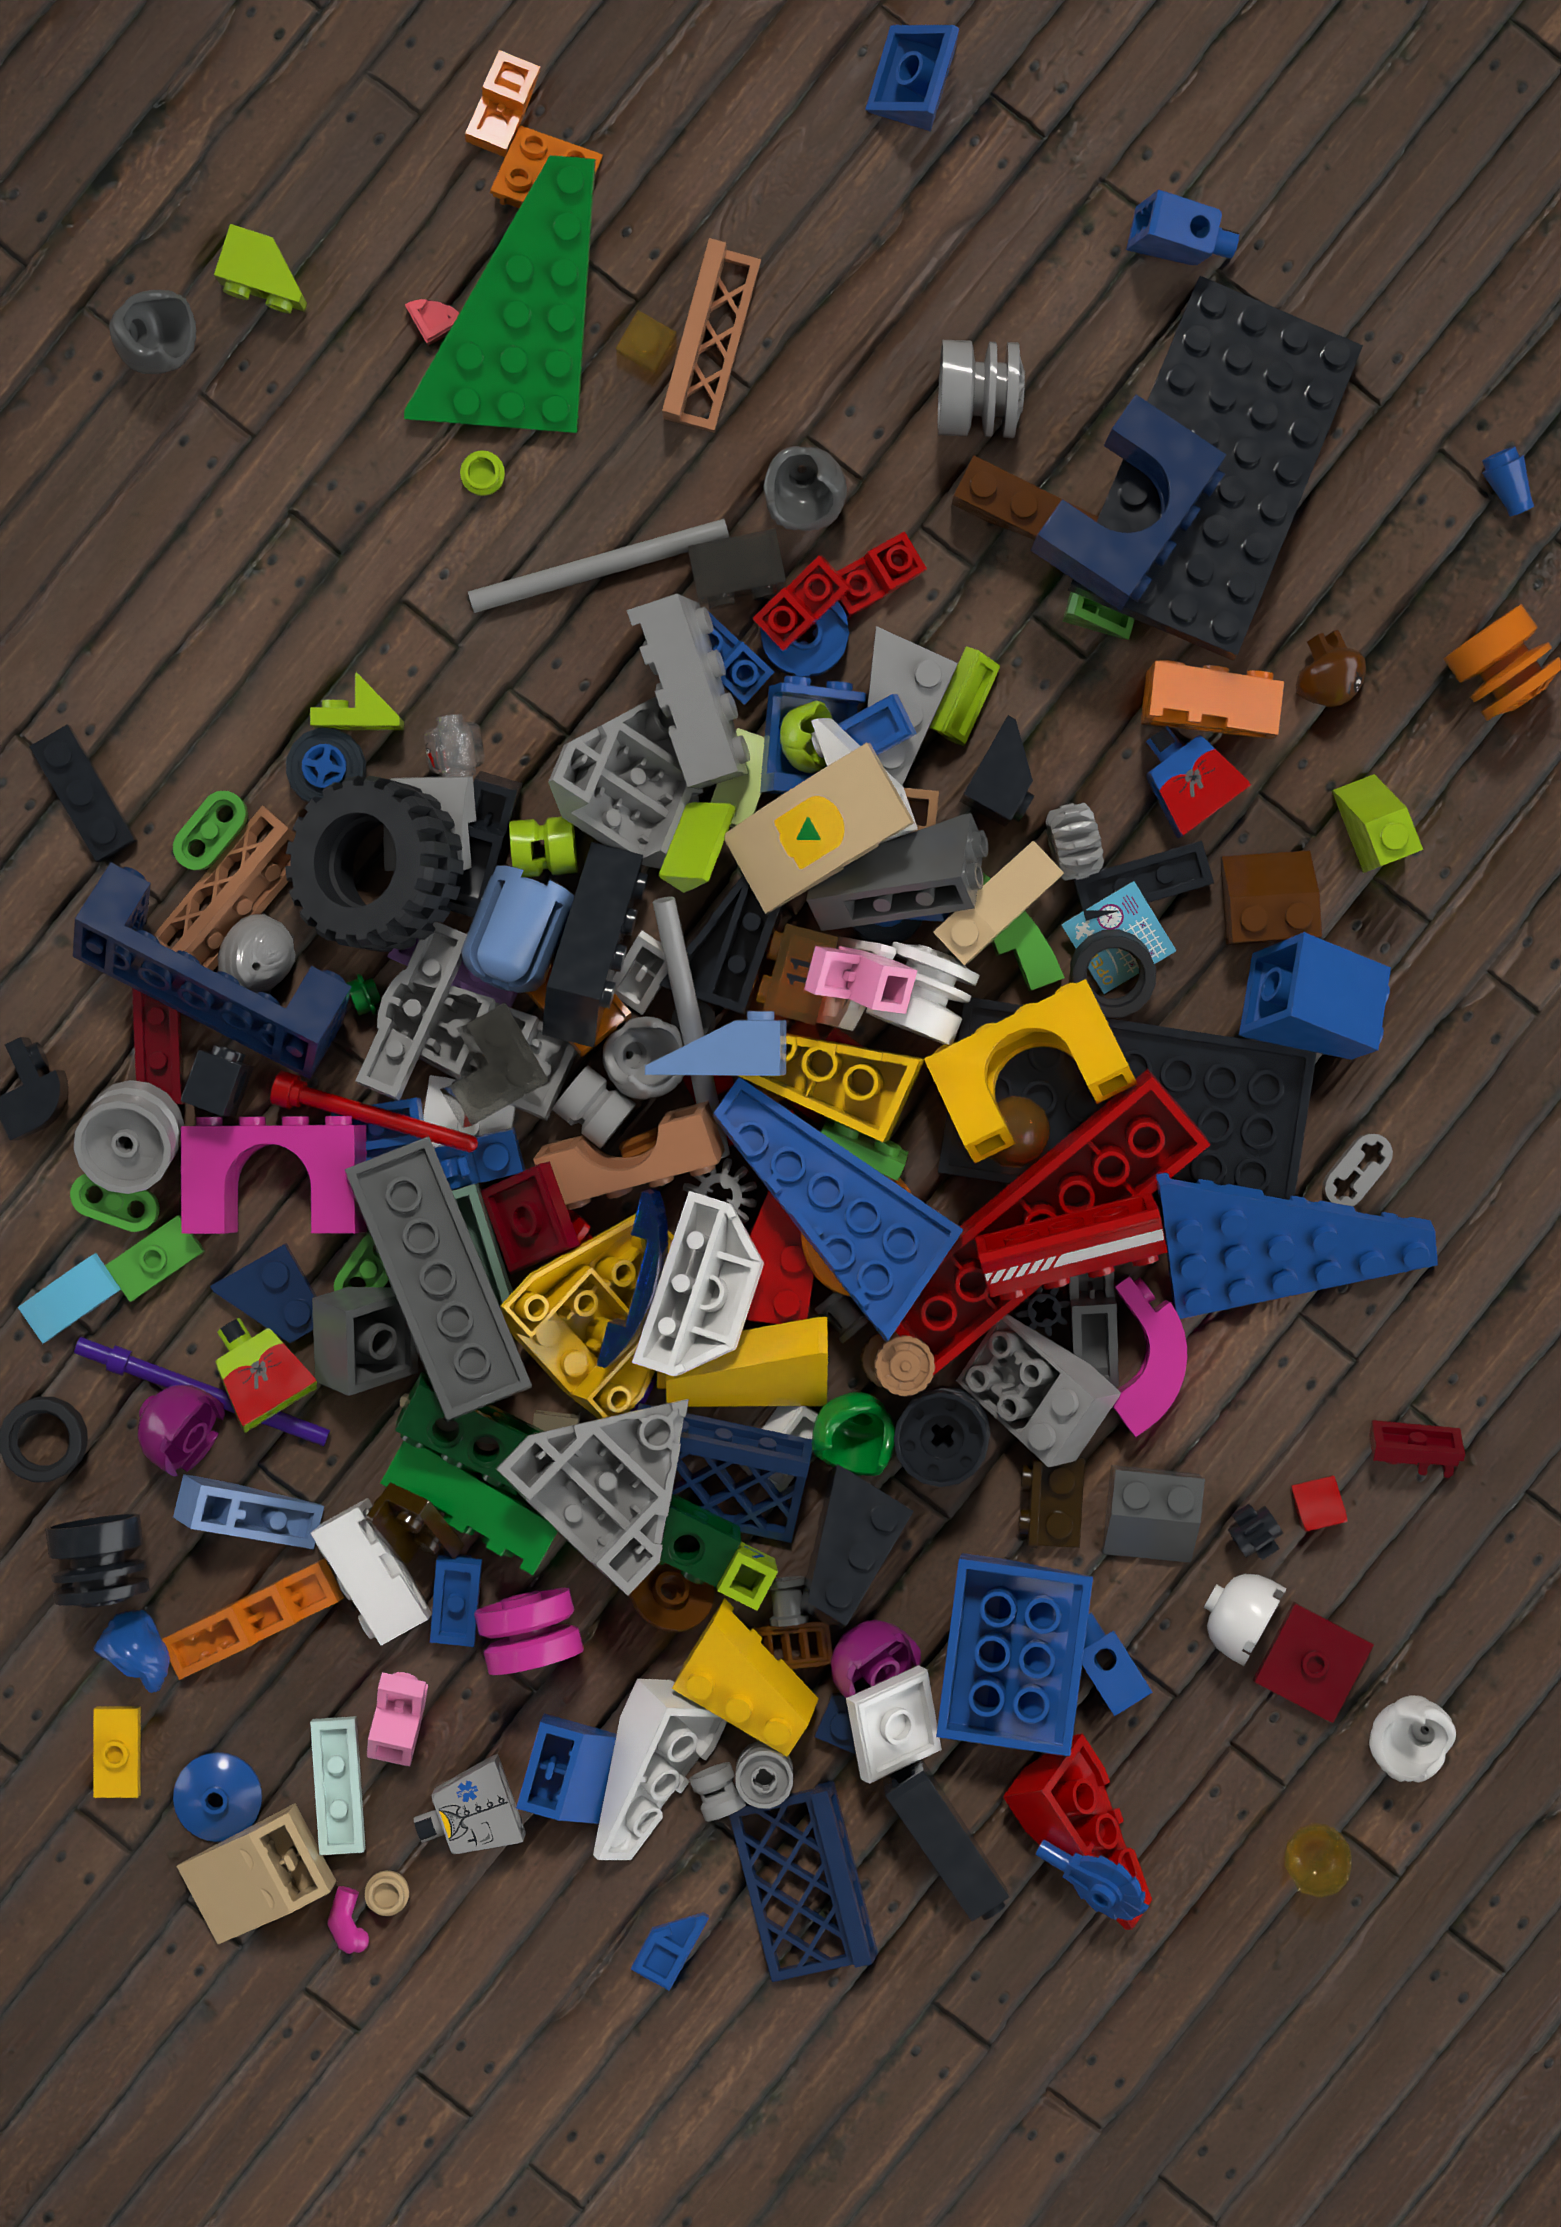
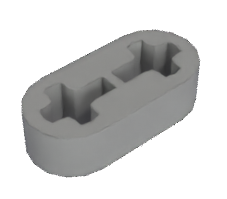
M1364 1134L1355 1139L1325 1176L1322 1183L1324 1198L1328 1202L1355 1206L1360 1202L1392 1160L1393 1150L1389 1141L1379 1134ZM1377 1142L1381 1146L1377 1152L1382 1157L1380 1162L1370 1161L1361 1170L1357 1166L1365 1156V1153L1361 1150L1362 1145L1372 1146ZM1352 1172H1355L1357 1176L1350 1184V1189L1354 1192L1351 1197L1342 1195L1337 1199L1334 1196L1337 1191L1336 1186L1333 1185L1336 1178L1345 1180Z

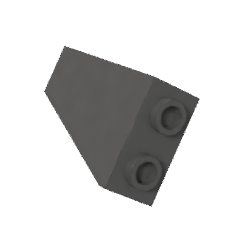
M969 813L879 844V847L849 863L840 872L809 889L807 902L821 931L975 909L977 891L983 887L982 858L988 855L986 834L983 830L978 831L972 814Z

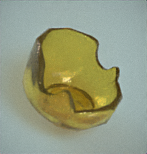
M1312 1823L1298 1828L1287 1840L1284 1856L1285 1869L1300 1892L1322 1898L1338 1893L1349 1881L1352 1869V1853L1347 1841L1334 1827H1329L1327 1824Z

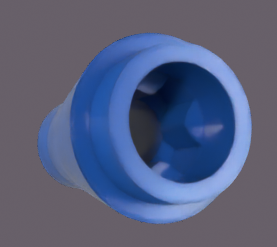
M1515 446L1499 451L1482 460L1485 468L1482 474L1506 507L1510 517L1535 506L1531 498L1524 455H1519Z

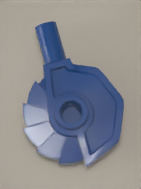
M1043 1840L1039 1846L1036 1856L1063 1871V1878L1074 1885L1081 1899L1084 1898L1096 1912H1102L1114 1920L1117 1918L1133 1920V1918L1143 1914L1148 1909L1149 1905L1144 1903L1145 1892L1141 1891L1136 1876L1132 1877L1120 1863L1116 1865L1101 1855L1097 1858L1082 1856L1075 1852L1071 1856L1046 1840Z

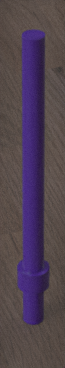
M80 1337L76 1344L74 1354L106 1365L107 1371L120 1376L128 1373L165 1388L173 1385H193L222 1402L224 1410L235 1413L227 1392L222 1389L133 1357L132 1351L117 1345L112 1349ZM281 1411L262 1422L264 1425L323 1447L330 1434L329 1429Z

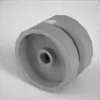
M129 1080L112 1084L96 1097L75 1130L74 1152L79 1167L92 1182L108 1191L130 1194L147 1190L161 1180L181 1146V1126H184L179 1107L167 1092L151 1083Z

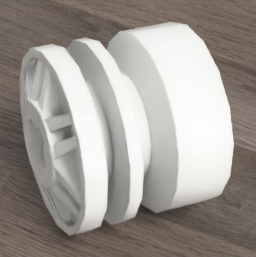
M893 942L892 947L897 948L895 956L907 961L906 966L918 970L907 1012L903 1014L867 1008L866 1013L933 1041L952 1045L962 1018L946 1008L948 1000L969 1003L971 995L954 988L955 982L959 981L976 986L980 975L969 970L958 959L920 944L908 945Z

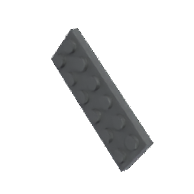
M428 1136L345 1169L346 1177L446 1422L530 1389L532 1384L430 1137Z

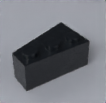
M744 874L712 914L711 919L695 940L686 948L696 998L747 1016V1011L750 1010L786 903L765 914ZM667 974L659 985L672 991L669 975Z
M837 1464L828 1474L827 1489L819 1516L813 1552L811 1553L800 1608L836 1631H839L847 1626L911 1517L913 1510Z

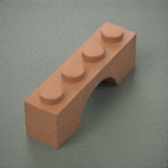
M709 1101L666 1112L658 1126L656 1145L641 1155L628 1158L611 1156L597 1149L585 1136L581 1135L542 1146L533 1161L535 1165L550 1161L566 1208L571 1210L588 1204L592 1197L606 1194L609 1199L617 1198L631 1192L633 1186L648 1183L649 1187H658L671 1182L674 1176L690 1172L691 1176H699L711 1172L716 1168V1164L719 1163L725 1148L716 1121L713 1118Z

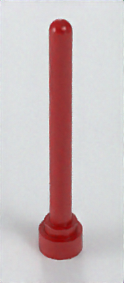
M281 1070L277 1074L272 1086L270 1101L271 1104L291 1109L293 1106L300 1107L304 1104L338 1115L352 1116V1119L420 1139L429 1136L431 1142L465 1152H473L478 1147L477 1138L471 1134L307 1087V1082L302 1081L300 1075Z

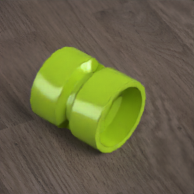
M562 817L547 818L544 825H539L534 819L509 822L512 866L524 870L521 877H539L544 869H548L552 875L578 873L575 830L572 823ZM544 840V855L535 854L534 841Z

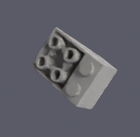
M1008 1314L990 1328L956 1380L1048 1467L1076 1461L1121 1395V1392L1089 1363Z

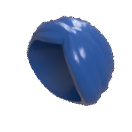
M133 1609L116 1614L108 1622V1626L103 1630L102 1635L93 1647L95 1653L111 1662L126 1676L140 1678L148 1692L160 1691L165 1681L164 1678L168 1675L170 1655L153 1619L144 1610L135 1611Z

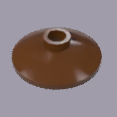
M665 1563L664 1565H657L630 1593V1597L637 1612L648 1623L665 1631L681 1632L697 1626L709 1614L714 1601V1586L706 1582L702 1585L693 1583L680 1573V1569ZM665 1588L669 1590L672 1594V1600L667 1599L660 1589Z

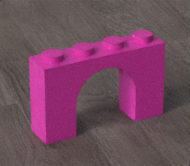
M309 1116L282 1117V1126H266V1117H239V1126H223V1117H196V1126H181L182 1234H225L238 1232V1181L241 1170L253 1153L271 1144L283 1146L295 1153L308 1171L311 1182V1233L367 1232L366 1223L345 1174V1169L366 1161V1125H352V1116H325V1125H309Z

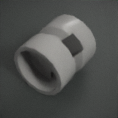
M587 1065L559 1098L552 1111L570 1125L580 1123L582 1125L581 1134L601 1149L628 1117L636 1103L618 1089L608 1091L606 1089L607 1080Z
M761 1741L749 1744L740 1753L736 1763V1788L740 1797L747 1804L756 1808L770 1809L780 1805L789 1796L793 1787V1763L790 1755L786 1757Z

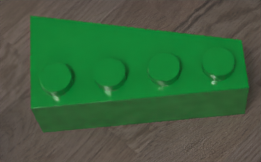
M403 1441L380 1482L385 1487L391 1482L429 1500L437 1510L445 1513L443 1518L448 1525L472 1536L476 1531L484 1535L482 1542L487 1545L486 1548L500 1556L513 1557L515 1554L524 1559L520 1568L531 1575H534L558 1532L515 1489L507 1485L503 1488L494 1486L481 1477L480 1472L466 1465L464 1468L455 1467L443 1460L441 1453L427 1446L417 1448Z

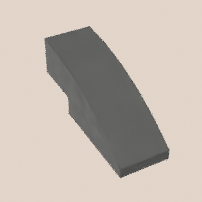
M1114 1272L1096 1278H1089L1088 1273L1070 1277L1071 1282L1067 1284L1068 1300L1071 1303L1068 1306L1071 1353L1089 1363L1113 1386L1118 1387L1117 1305L1114 1294Z

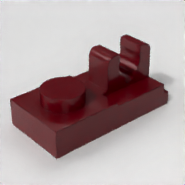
M1372 1420L1369 1436L1373 1461H1384L1394 1465L1401 1463L1416 1464L1419 1475L1426 1476L1427 1468L1430 1464L1442 1465L1443 1477L1450 1478L1453 1475L1455 1466L1459 1465V1461H1464L1465 1450L1460 1428Z

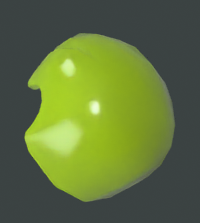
M820 701L806 703L790 710L783 718L780 728L781 748L790 764L799 771L816 774L824 769L826 762L824 757L821 758L817 754L813 746L812 733L815 730L811 721L819 718L832 719L830 711Z

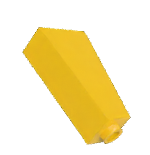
M815 1317L743 1330L737 1348L727 1354L676 1377L657 1371V1388L666 1389L667 1403L689 1399L688 1407L824 1406L827 1403L828 1375L827 1317Z

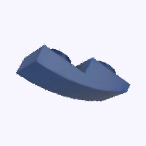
M709 612L713 624V632L708 634L713 650L717 649L725 666L726 674L721 676L723 687L745 705L774 671Z

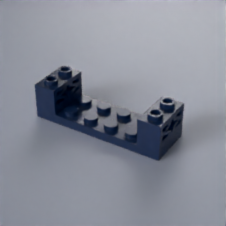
M110 862L75 917L72 957L311 1079L344 1022L352 986L346 984L341 976L332 971H321L311 966L286 1008L280 1006V1003L271 995L264 992L255 993L241 986L239 981L232 975L222 971L214 972L200 965L193 955L181 950L175 952L160 944L155 936L142 930L147 922L151 883L146 881L145 877L135 869L130 867L121 868Z

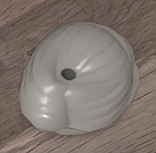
M265 914L249 915L237 922L223 939L218 953V971L232 975L239 981L241 986L253 992H264L272 989L289 973L295 961L296 954L293 938L281 922Z

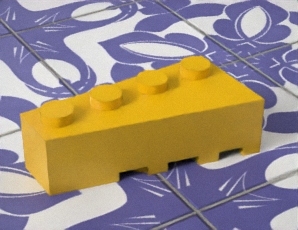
M786 1033V1075L737 1076L876 1140L885 1142L890 1139L925 1060L919 1057Z

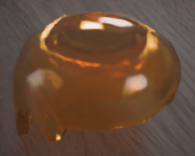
M1010 1096L997 1102L1015 1144L989 1157L1003 1167L1021 1168L1036 1161L1046 1148L1050 1136L1051 1127L1044 1109L1026 1097Z

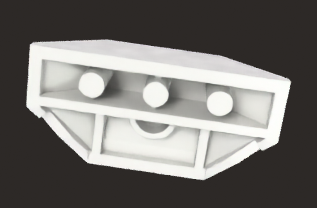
M691 1191L688 1192L632 1363L676 1377L737 1348L764 1262L732 1204Z

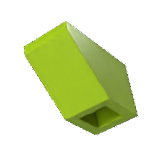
M230 224L214 273L220 285L224 286L223 292L243 300H248L250 294L266 299V306L287 314H291L292 308L305 312L307 302L273 237Z

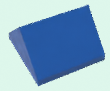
M891 25L865 110L871 114L931 131L956 50L959 28L955 25Z

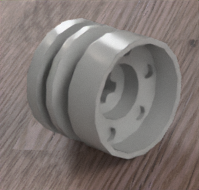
M942 340L938 391V435L967 436L971 427L972 417L981 416L985 437H992L994 417H1002L1003 438L1015 437L1016 425L1023 411L1025 370L1020 358L1018 342H1007L1005 363L997 362L996 342L989 341L984 362H976L972 341Z

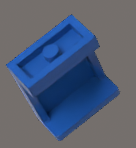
M785 676L784 683L769 686L760 793L783 795L814 775L794 768L782 751L780 728L783 718L790 710L806 703L820 701L826 705L832 719L839 724L857 714L858 704L865 702L866 693L853 691V684L847 682L828 681L826 688L810 686V678L799 676Z

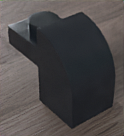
M19 1037L4 1044L23 1083L22 1086L0 1096V1121L10 1141L21 1140L51 1125L61 1115L68 1099L69 1086L65 1071L54 1070L46 1074L44 1068L49 1066V1062L44 1050L38 1042L32 1044L30 1038Z

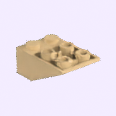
M296 1803L177 1865L217 1944H221L302 1908L330 1893L336 1883V1879L323 1855H319V1847Z

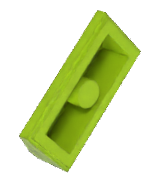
M688 803L684 808L660 869V878L683 893L707 883L724 843L725 833L728 832L736 812V807L728 803Z

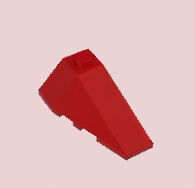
M1083 1733L1073 1736L1070 1756L1046 1753L1023 1768L1003 1798L1025 1832L1039 1845H1041L1043 1840H1046L1071 1856L1075 1852L1082 1856L1097 1858L1101 1855L1116 1865L1120 1863L1132 1877L1136 1876L1141 1891L1145 1892L1144 1903L1149 1905L1152 1897L1134 1849L1126 1847L1118 1825L1124 1822L1120 1808H1112L1104 1786L1110 1783L1106 1769ZM1143 1914L1133 1918V1920L1117 1918L1116 1921L1125 1930H1131Z

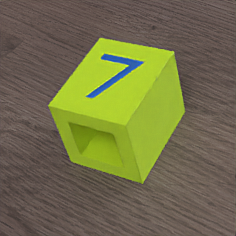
M741 1542L717 1585V1591L758 1611L778 1573L775 1558Z

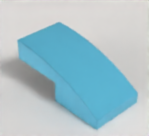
M95 1253L21 1304L18 1309L40 1341L45 1343L82 1316L93 1311L119 1292L121 1288L97 1253Z

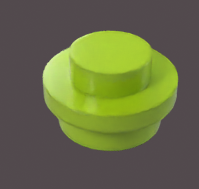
M476 451L468 455L463 461L460 476L462 483L468 491L478 496H487L495 493L502 486L505 479V469L502 461L495 454L489 451Z

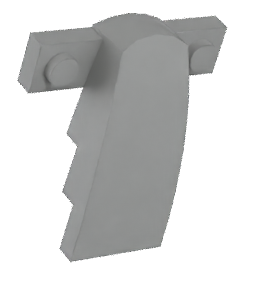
M435 921L433 923V926L436 928L434 933L425 940L419 939L406 970H402L385 991L378 1010V1032L355 1081L361 1086L399 1101L419 1058L457 1080L547 1121L578 1052L568 1041L542 1035L543 1022L539 1021L538 1017L496 1003L493 998L452 986L462 963L461 948L467 934Z

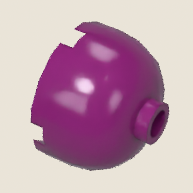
M173 1385L156 1395L148 1397L140 1408L138 1441L144 1455L171 1476H178L175 1470L179 1468L188 1472L205 1457L214 1444L219 1433L211 1431L215 1424L216 1417L223 1421L225 1415L224 1405L214 1396L193 1385Z
M879 1620L860 1623L843 1633L834 1649L830 1661L833 1682L842 1695L848 1698L912 1669L913 1665L915 1667L920 1666L921 1650L905 1631L894 1624Z

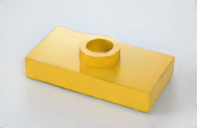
M96 1706L93 1716V1798H138L141 1795V1706Z

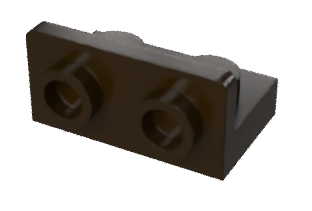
M1031 1455L1030 1465H1022L1021 1492H1028V1509H1020L1018 1535L1026 1536L1028 1548H1037L1038 1546L1080 1548L1085 1459L1083 1457H1078L1073 1462L1048 1467L1036 1455Z
M391 1482L381 1496L374 1501L371 1510L366 1515L368 1524L395 1557L405 1564L410 1562L419 1548L432 1556H436L440 1552L455 1559L464 1547L463 1542L429 1500Z

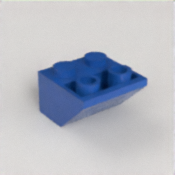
M544 1713L540 1721L516 1809L559 1821L599 1824L617 1734Z

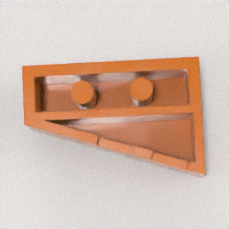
M1155 661L1146 672L1141 724L1273 739L1279 732L1284 681L1273 680L1274 674L1265 671L1250 670L1247 671L1246 675L1229 673V668L1222 666L1204 665L1203 668L1186 666L1185 663L1178 661Z

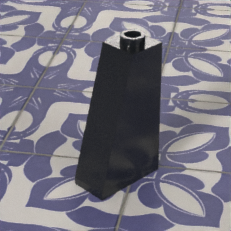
M921 1759L883 1779L885 1796L970 1920L973 1922L980 1916L983 1920H987L1003 1910L1006 1906L1003 1901L1009 1898L1006 1886L924 1760Z

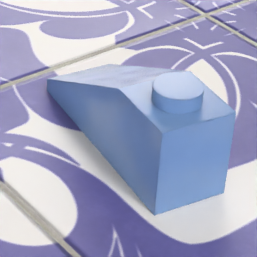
M747 1011V1020L733 1021L645 1065V1075H786V1020H774V1011Z
M183 1474L173 1518L190 1529L314 1549L316 1541L312 1537L311 1532L320 1525L324 1506L230 1482Z

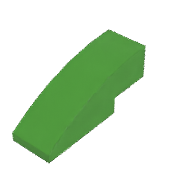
M983 873V885H985L991 878ZM1026 911L1018 916L991 942L996 957L1010 951L1014 952L1028 992L1065 978L1051 947Z

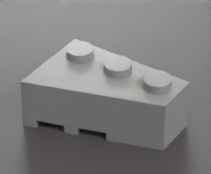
M876 626L867 708L891 694H898L917 733L878 755L884 769L903 786L958 663Z

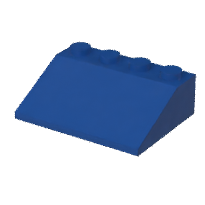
M961 1554L958 1562L936 1737L1064 1756L1071 1755L1093 1576L1008 1559Z

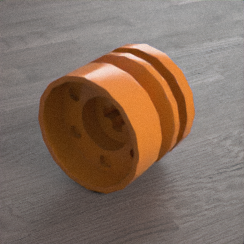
M1522 604L1500 617L1444 658V661L1459 682L1467 681L1477 675H1480L1484 680L1470 697L1473 702L1480 700L1490 692L1496 697V700L1481 711L1487 721L1496 715L1509 711L1512 712L1546 689L1561 670L1560 657L1555 658L1543 667L1537 662V659L1552 649L1549 642L1530 650L1524 642L1534 634L1538 626Z

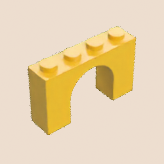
M1086 979L1078 983L1066 984L1060 987L1054 995L1038 1003L1023 1005L1013 1015L997 1023L985 1024L979 1027L973 1035L952 1045L944 1044L934 1054L924 1058L958 1134L974 1163L1015 1144L997 1105L995 1086L998 1075L1004 1065L1016 1054L1026 1049L1043 1046L1053 1047L1070 1055L1077 1063L1097 1104L1138 1084Z

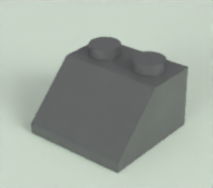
M346 1287L312 1298L315 1379L317 1383L350 1396L418 1373V1351L392 1287Z
M1111 1465L1102 1553L1191 1563L1201 1523L1205 1479L1197 1473Z

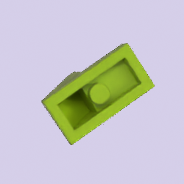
M357 672L355 673V708H349V701L322 700V707H310V726L314 729L404 730V721Z

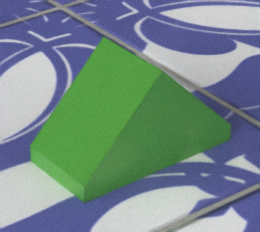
M1071 592L1062 622L1129 640L1135 619Z

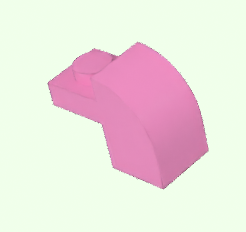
M815 946L804 990L814 995L850 999L872 1010L906 1014L918 970L866 951L839 946V949Z
M382 1672L378 1686L377 1707L368 1737V1758L410 1767L427 1697L428 1684L426 1682L419 1681L415 1676L404 1672H396L393 1675Z

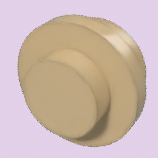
M385 1870L376 1873L369 1879L365 1887V1900L368 1907L376 1914L382 1916H392L399 1913L406 1906L409 1899L408 1883L402 1875L394 1871Z

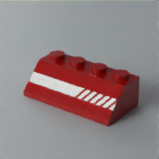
M1151 1192L975 1237L990 1298L1000 1296V1300H1011L1021 1297L1027 1293L1026 1288L1042 1284L1045 1289L1062 1287L1071 1282L1070 1277L1088 1273L1089 1278L1105 1276L1115 1271L1114 1266L1132 1262V1266L1152 1264L1159 1260V1254L1168 1252L1160 1212Z

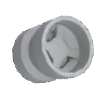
M730 1762L706 1768L689 1778L693 1791L701 1796L703 1803L700 1809L705 1821L723 1818L746 1806V1802L740 1797L738 1790L735 1789L733 1783L735 1774Z

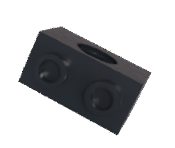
M213 1045L212 1051L198 1050L180 1101L220 1116H236L254 1066L243 1063L245 1054L224 1046Z

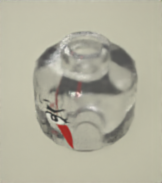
M462 713L436 717L437 726L428 728L423 734L429 769L434 773H440L441 777L476 775V768L480 767L485 761L479 725L472 721L463 722Z

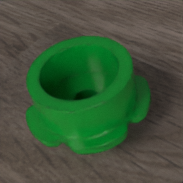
M358 973L357 979L346 983L352 986L350 991L351 998L359 1016L368 1012H372L374 1015L377 1012L374 1005L381 1003V997L373 978L364 980L362 975Z

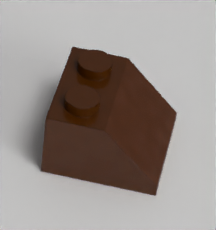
M1310 850L1221 856L1226 945L1281 942L1303 932L1317 938L1322 937L1320 894Z

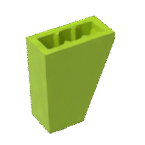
M1375 774L1332 790L1363 873L1423 850L1407 807Z

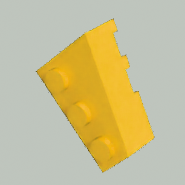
M724 1598L684 1662L672 1689L788 1757L808 1726L819 1698L782 1659L777 1660L761 1643L762 1637L753 1628L749 1630L732 1612L734 1607Z

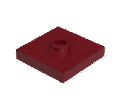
M550 1161L535 1165L481 1191L510 1275L526 1270L580 1246Z
M1293 1602L1253 1681L1334 1723L1374 1644Z

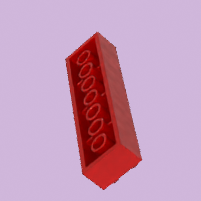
M1149 1069L1136 1078L1137 1085L1114 1096L959 1226L964 1229L895 1330L900 1337L902 1335L915 1337L929 1347L934 1357L935 1371L933 1375L1042 1286L1026 1288L1027 1293L1011 1300H1000V1296L990 1298L978 1255L976 1236L1148 1192L1152 1194L1158 1189L1156 1174L1168 1173L1170 1178L1173 1177L1210 1146L1206 1136Z

